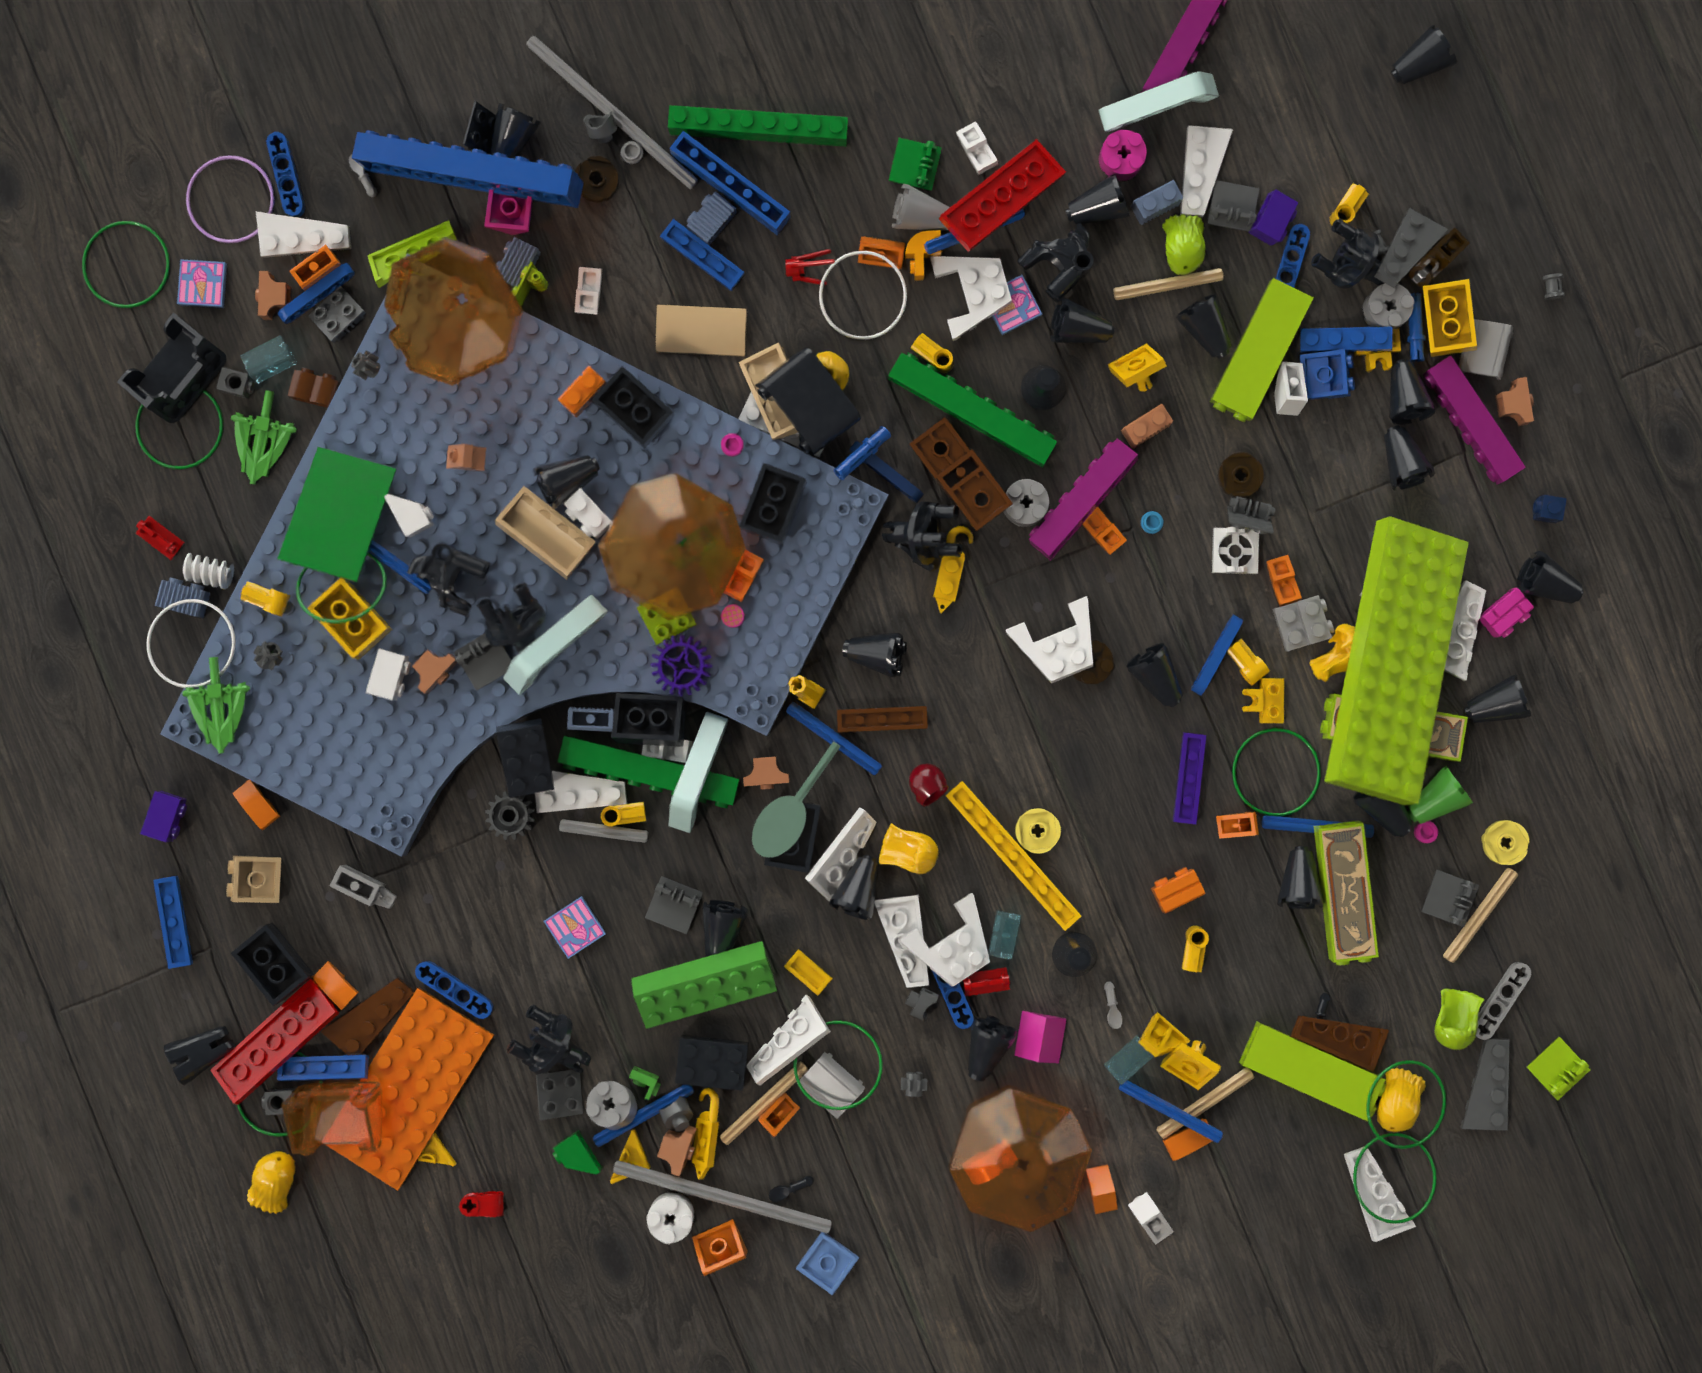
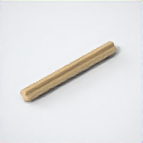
M1218 268L1114 288V297L1116 300L1207 284L1222 281L1224 275L1222 269Z
M1507 868L1446 950L1443 955L1445 959L1452 963L1457 960L1518 877L1517 872L1511 868Z
M801 1061L797 1063V1072L800 1079L808 1071L807 1066ZM794 1067L720 1135L723 1143L729 1145L797 1082L794 1075Z
M1244 1068L1183 1111L1194 1117L1199 1116L1254 1079V1074L1249 1068ZM1171 1118L1157 1127V1132L1161 1138L1165 1139L1184 1125Z

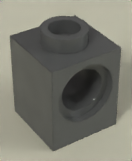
M222 367L216 389L222 393L248 399L249 394H252L255 388L254 377L247 373ZM237 379H241V386L237 389H234V381Z
M297 1088L270 1089L264 1092L265 1095L262 1096V1108L265 1109V1115L293 1114L298 1111ZM276 1096H279L283 1099V1107H279L276 1105Z

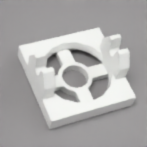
M1235 527L1213 528L1212 573L1258 574L1259 533H1256L1254 529L1246 527L1244 529ZM1232 535V543L1227 547H1220L1223 539ZM1239 535L1248 539L1252 548H1244L1239 543ZM1232 545H1238L1241 548V555L1237 558L1229 554V548ZM1219 554H1226L1231 559V566L1223 563ZM1243 555H1251V559L1247 564L1238 567L1239 559Z

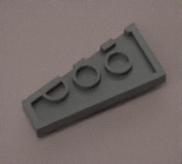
M1409 208L1374 277L1394 288L1449 229Z
M1489 1038L1483 1041L1477 1063L1478 1068L1471 1085L1472 1090L1465 1107L1466 1112L1464 1120L1461 1122V1129L1508 1131L1509 1039Z

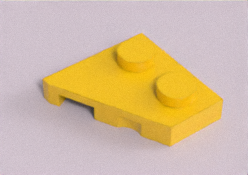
M1157 1012L1152 1016L1138 1043L1154 1057H1158L1172 1052L1181 1042L1187 1045L1190 1040Z

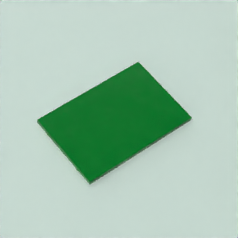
M318 447L277 559L294 564L295 566L298 565L357 582L386 502L384 496L389 493L397 470L380 463Z

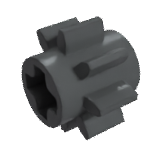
M367 350L364 354L361 352L357 353L351 363V366L355 369L353 374L364 380H367L368 377L374 378L380 370V363L377 362L379 357Z
M264 641L261 646L257 645L253 652L256 655L254 661L262 669L273 670L275 666H279L283 658L280 655L283 651L280 650L277 644Z
M906 1072V1078H901V1090H906V1096L921 1097L923 1091H928V1079L923 1078L922 1072Z

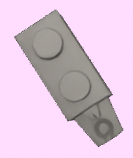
M348 865L339 866L330 884V887L368 906L379 905L391 909L397 899L395 894L385 888L386 884Z

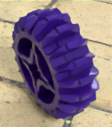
M680 635V642H677L675 636H671L672 644H669L667 640H663L666 648L663 649L657 646L656 649L661 652L660 656L657 654L652 655L654 659H658V663H651V667H658V671L652 672V676L660 675V678L655 681L656 684H661L664 681L665 684L662 686V690L666 691L670 686L671 695L675 694L676 689H679V696L684 695V689L687 690L688 695H692L691 687H694L696 691H700L698 683L707 684L702 679L703 676L711 677V674L705 672V669L713 668V665L706 664L705 661L710 660L712 657L711 655L703 656V653L708 650L707 647L699 650L698 648L702 642L698 640L693 645L694 638L692 636L688 638L687 642H685L684 635ZM677 647H684L683 652H681L678 658L666 657L671 650ZM691 649L699 658L700 668L691 665L689 661ZM684 659L686 660L684 664H687V666L691 667L692 670L682 669L681 672H679L677 670L679 667H676V665L672 664L671 661L677 663L682 662V660ZM664 663L672 666L674 669L672 682L664 672ZM685 673L697 674L693 681L679 685Z

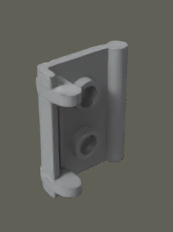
M1474 319L1477 350L1462 352L1458 367L1462 373L1467 372L1491 376L1501 380L1510 340L1513 336V326Z
M824 1052L799 1079L803 1088L812 1098L822 1104L834 1107L851 1105L864 1091L863 1082L860 1079L857 1081L832 1058L833 1055L830 1052L828 1054ZM826 1109L836 1119L845 1111Z

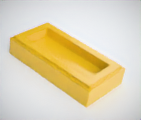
M800 949L784 965L788 971L817 996L833 979Z

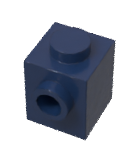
M1549 495L1537 497L1532 508L1534 513L1533 520L1549 523L1563 521L1567 498Z

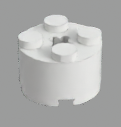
M669 1192L658 1196L652 1203L647 1215V1225L651 1234L666 1244L682 1240L687 1236L692 1227L694 1208L690 1200L683 1194ZM667 1214H668L669 1216H671V1215L674 1214V1215H675L674 1221H673V1220H667V1219H666V1218H667Z

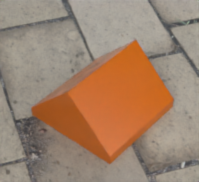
M734 1219L692 1237L704 1276L746 1258L747 1248Z

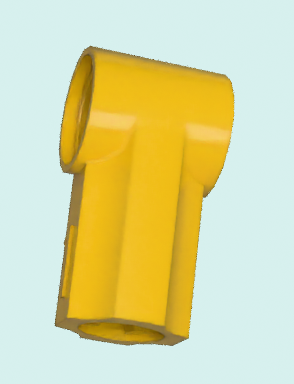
M1356 184L1350 186L1330 216L1331 226L1335 220H1339L1338 213L1346 216L1347 220H1343L1347 224L1351 223L1369 194L1364 187Z
M925 334L919 335L911 346L912 351L937 368L938 372L947 373L952 369V353L947 349H943ZM942 356L949 359L948 364L944 366L937 363L938 358Z
M247 581L241 591L240 599L262 607L264 611L282 617L290 595L274 589L269 590Z
M1242 638L1228 648L1227 653L1240 668L1239 671L1243 678L1251 686L1270 672L1263 660L1254 655Z
M801 675L792 677L788 683L789 691L798 696L797 699L815 709L826 691L823 687Z
M644 802L608 806L602 811L601 820L607 826L646 821ZM607 810L617 812L618 818L615 822L606 820L605 813Z
M1191 926L1186 931L1182 969L1191 972H1202L1205 949L1209 941L1207 932L1200 926ZM1195 932H1202L1203 937L1199 942L1192 941V935Z

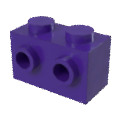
M1276 189L1270 192L1249 234L1270 246L1281 242L1287 234L1286 227L1288 223L1292 222L1297 214L1295 209L1298 202Z
M154 791L140 834L163 842H173V839H176L180 832V826H178L180 819L184 817L187 811V805H185L187 799L164 791Z

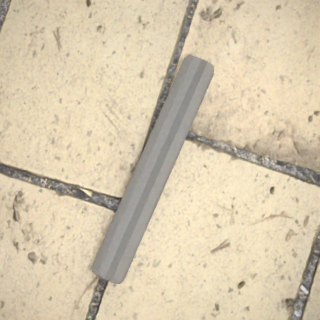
M565 819L560 821L559 830L562 832L642 843L648 840V831Z

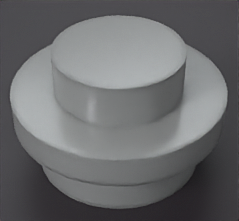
M629 141L622 146L621 156L625 162L635 164L642 159L643 149L639 143Z

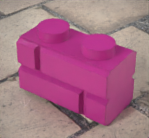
M1517 587L1512 588L1484 611L1479 621L1493 637L1502 636L1505 638L1514 631L1513 625L1518 621L1523 623L1531 616L1529 612L1534 606Z

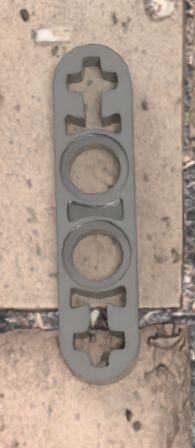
M1515 962L1509 966L1478 1014V1026H1484L1488 1021L1483 1019L1484 1016L1494 1020V1023L1488 1022L1486 1024V1033L1482 1032L1479 1034L1480 1029L1477 1027V1038L1487 1040L1493 1036L1531 977V970L1528 965ZM1523 967L1522 972L1524 973V976H1518L1516 978L1517 973L1515 972V969H1521ZM1516 978L1515 982L1519 983L1518 986L1509 982L1508 979L1514 980ZM1506 985H1510L1513 989L1512 995L1508 998L1502 995V988ZM1493 1004H1498L1501 1012L1498 1016L1493 1017L1490 1015L1489 1009Z

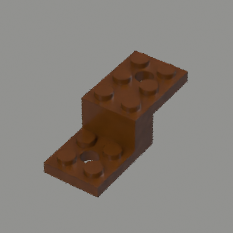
M946 417L909 443L949 498L951 497L955 504L958 505L976 532L1013 505L973 450L970 451ZM937 443H944L947 446V451L943 455H939L934 451V446ZM979 493L985 494L988 498V502L984 506H979L975 503V496Z

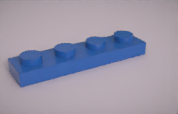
M675 219L669 223L660 235L662 240L730 291L734 289L745 274L744 271Z
M1393 327L1301 329L1300 351L1301 353L1342 349L1348 352L1392 351Z
M178 876L153 880L168 969L192 965L193 960Z
M369 1056L291 1057L278 1068L277 1080L368 1079Z

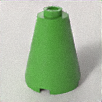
M1445 766L1422 789L1419 804L1408 805L1410 810L1407 812L1414 823L1419 821L1422 824L1469 806L1473 802L1449 768Z

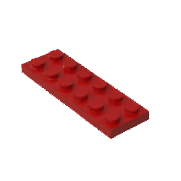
M1036 139L941 214L939 220L969 252L1061 179L1066 171Z
M310 979L210 1071L231 1101L239 1105L334 1019L339 1012L317 983Z

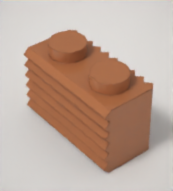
M1160 404L1126 425L1121 432L1131 448H1135L1144 441L1154 437L1155 434L1165 430L1172 424L1173 420L1164 405Z

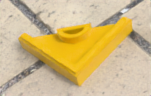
M632 1129L619 1161L650 1169V1164L636 1129ZM613 1173L610 1183L613 1184L628 1177Z
M436 1133L433 1134L418 1161L440 1163L453 1167L457 1164Z

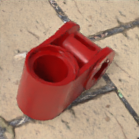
M504 1192L468 1193L460 1201V1212L468 1217L503 1216ZM469 1200H472V1204H476L473 1209L466 1205Z

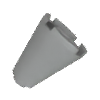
M903 184L901 188L905 189L903 194H898L892 217L896 219V224L892 223V228L947 231L948 229L939 220V217L950 207L908 184Z

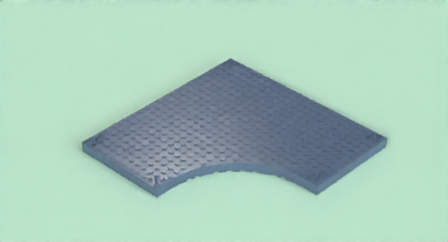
M407 253L400 267L403 270L395 276L356 354L359 352L364 354L367 350L379 357L377 361L380 363L378 374L374 378L368 377L367 380H364L353 374L355 369L350 364L223 611L234 630L235 652L229 667L220 676V684H224V687H227V684L238 686L239 683L246 682V685L250 686V691L246 692L245 705L241 720L234 734V742H229L224 749V753H218V750L212 744H206L205 735L196 723L188 699L182 696V692L160 735L401 857L407 856L421 826L443 788L451 780L458 768L475 751L496 736L497 726L513 724L544 708L585 696L607 693H648L662 696H679V689H676L675 694L671 695L670 686L666 691L662 690V686L665 684L664 681L661 684H656L655 681L660 678V675L652 676V672L658 671V667H651V663H658V659H654L652 655L657 654L660 656L661 652L656 647L660 646L665 649L666 646L663 642L658 645L655 644L636 608L675 587H678L697 624L676 635L677 642H680V635L685 636V642L692 636L694 638L693 645L698 640L702 643L698 649L707 647L708 650L703 653V656L711 655L712 658L706 660L705 663L713 665V668L705 669V672H709L711 677L703 676L702 678L707 684L703 685L699 682L700 691H696L694 687H691L692 695H688L687 690L684 689L682 697L686 701L712 709L768 736L790 693L788 683L792 677L799 675L888 499V494L851 475H848L844 480L839 479L833 471L835 467L779 439L773 440L771 435L418 258L411 260L410 257L412 255ZM588 366L600 375L606 383L623 366L674 412L675 416L644 449L593 402L576 418L559 402L558 398L579 376L583 375V371ZM734 433L742 438L744 448L738 456L729 457L723 453L721 441L727 434ZM468 444L486 448L484 471L447 469L448 446ZM318 447L395 468L397 471L388 494L430 508L434 516L432 519L434 526L409 538L404 535L387 501L385 502L372 540L408 566L416 557L431 555L433 547L439 543L451 545L456 550L491 562L485 579L460 571L454 584L455 594L472 606L468 617L450 611L449 607L448 609L441 608L437 592L434 589L428 594L424 593L380 560L379 562L386 573V588L383 597L374 609L393 630L361 659H353L319 620L312 618L301 608L296 595V585L300 573L305 567L295 566L294 564L280 561L277 558ZM589 455L597 460L600 470H598V476L584 486L582 490L613 522V525L598 539L593 535L591 536L596 543L572 575L566 580L495 525V519L523 486L547 503L537 484L540 481L539 475L534 476L533 468ZM763 463L801 476L807 480L783 546L742 531L739 528ZM564 503L555 509L581 530L580 527L583 524L578 519L573 521L566 514L565 510L567 507ZM705 526L718 544L687 568L678 570L670 562L665 551L684 540L693 531ZM444 549L441 553L443 560L449 556L448 549ZM743 549L763 558L764 561L745 598L740 602L723 593L722 588L732 573L733 567ZM366 556L358 581L349 580V582L370 605L380 595L383 586V576L378 564L372 558ZM307 569L300 583V597L306 608L310 606L340 578ZM247 581L269 590L274 589L290 595L283 616L280 617L264 611L262 607L241 600V591ZM519 583H527L533 598L538 600L546 612L544 622L535 630L534 636L536 639L590 595H593L608 611L600 621L541 669L533 684L521 695H518L503 679L505 674L476 691L464 669L458 663L448 672L449 678L442 685L438 683L429 694L423 693L418 688L421 680L420 675L412 667L427 650H431L438 657H444L448 654L455 656L454 651L486 633L485 619L477 607L478 602L490 598L495 610L500 606L504 610L503 605L506 604L510 607V610L521 607V603L513 591V588ZM737 605L744 611L745 619L741 626L730 628L723 623L721 614L726 606ZM222 615L185 685H195L210 680L209 657H218L219 672L226 665L231 653L232 637L229 626ZM671 638L668 639L669 644H672ZM264 641L277 644L280 650L283 651L280 655L283 658L279 666H275L273 670L262 669L254 661L256 655L253 652L257 645L261 646ZM511 644L503 645L511 661H513L519 655L515 647ZM677 647L671 650L666 657L678 658L681 652H683L684 647ZM378 649L409 657L408 662H411L409 673L404 675L402 684H404L403 694L401 697H398L397 701L366 693ZM691 649L689 661L691 665L700 668L699 658ZM684 659L682 660V662L677 663L671 661L672 664H675L676 667H679L677 669L679 672H681L682 669L692 670L691 667H688L687 664H684L686 662V660ZM664 663V672L672 682L674 669L672 666ZM685 673L679 685L693 681L697 674ZM224 703L226 720L229 715L228 704ZM209 704L208 706H206L207 715L209 719L212 721L211 707Z

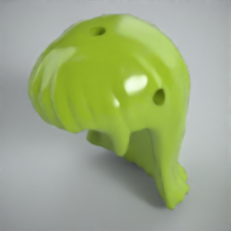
M1175 214L1174 217L1170 216L1163 223V229L1166 233L1167 262L1171 271L1175 274L1188 275L1199 268L1205 258V240L1202 235L1204 223L1197 215L1185 216L1181 214L1178 216Z
M1455 989L1441 990V1010L1435 1024V1037L1440 1044L1450 1049L1461 1050L1474 1041L1478 1027L1479 1009L1484 1002L1482 997L1468 991Z

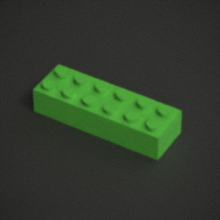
M763 941L631 978L634 999L646 1029L777 991L774 974Z

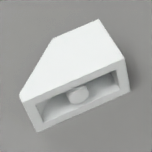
M1281 362L1279 366L1274 393L1277 414L1298 416L1308 402L1302 363Z
M389 494L384 496L406 537L411 538L434 526L432 522L434 516L428 506L424 507L422 504Z
M1147 1192L1136 1197L1128 1205L1155 1245L1174 1232Z

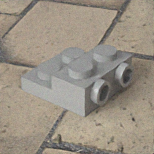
M1319 595L1272 609L1286 652L1332 638L1331 633H1334V627L1331 620H1326L1324 612L1327 611V605L1324 599L1319 598Z

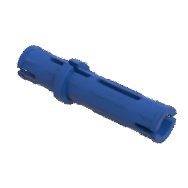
M1411 293V296L1414 298V304L1409 318V336L1407 337V342L1410 343V362H1415V360L1422 362L1425 360L1423 341L1426 340L1425 335H1423L1422 294L1416 293L1415 296V293Z
M881 426L872 436L865 438L860 447L833 469L835 475L839 479L844 480L866 458L878 451V448L891 437L890 432Z

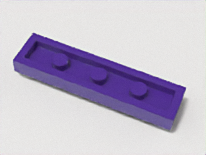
M1183 733L1173 822L1197 823L1206 735Z

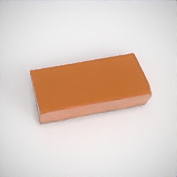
M861 237L859 251H871L883 255L892 261L898 269H902L905 243ZM868 254L858 255V263L893 268L889 263L877 256Z

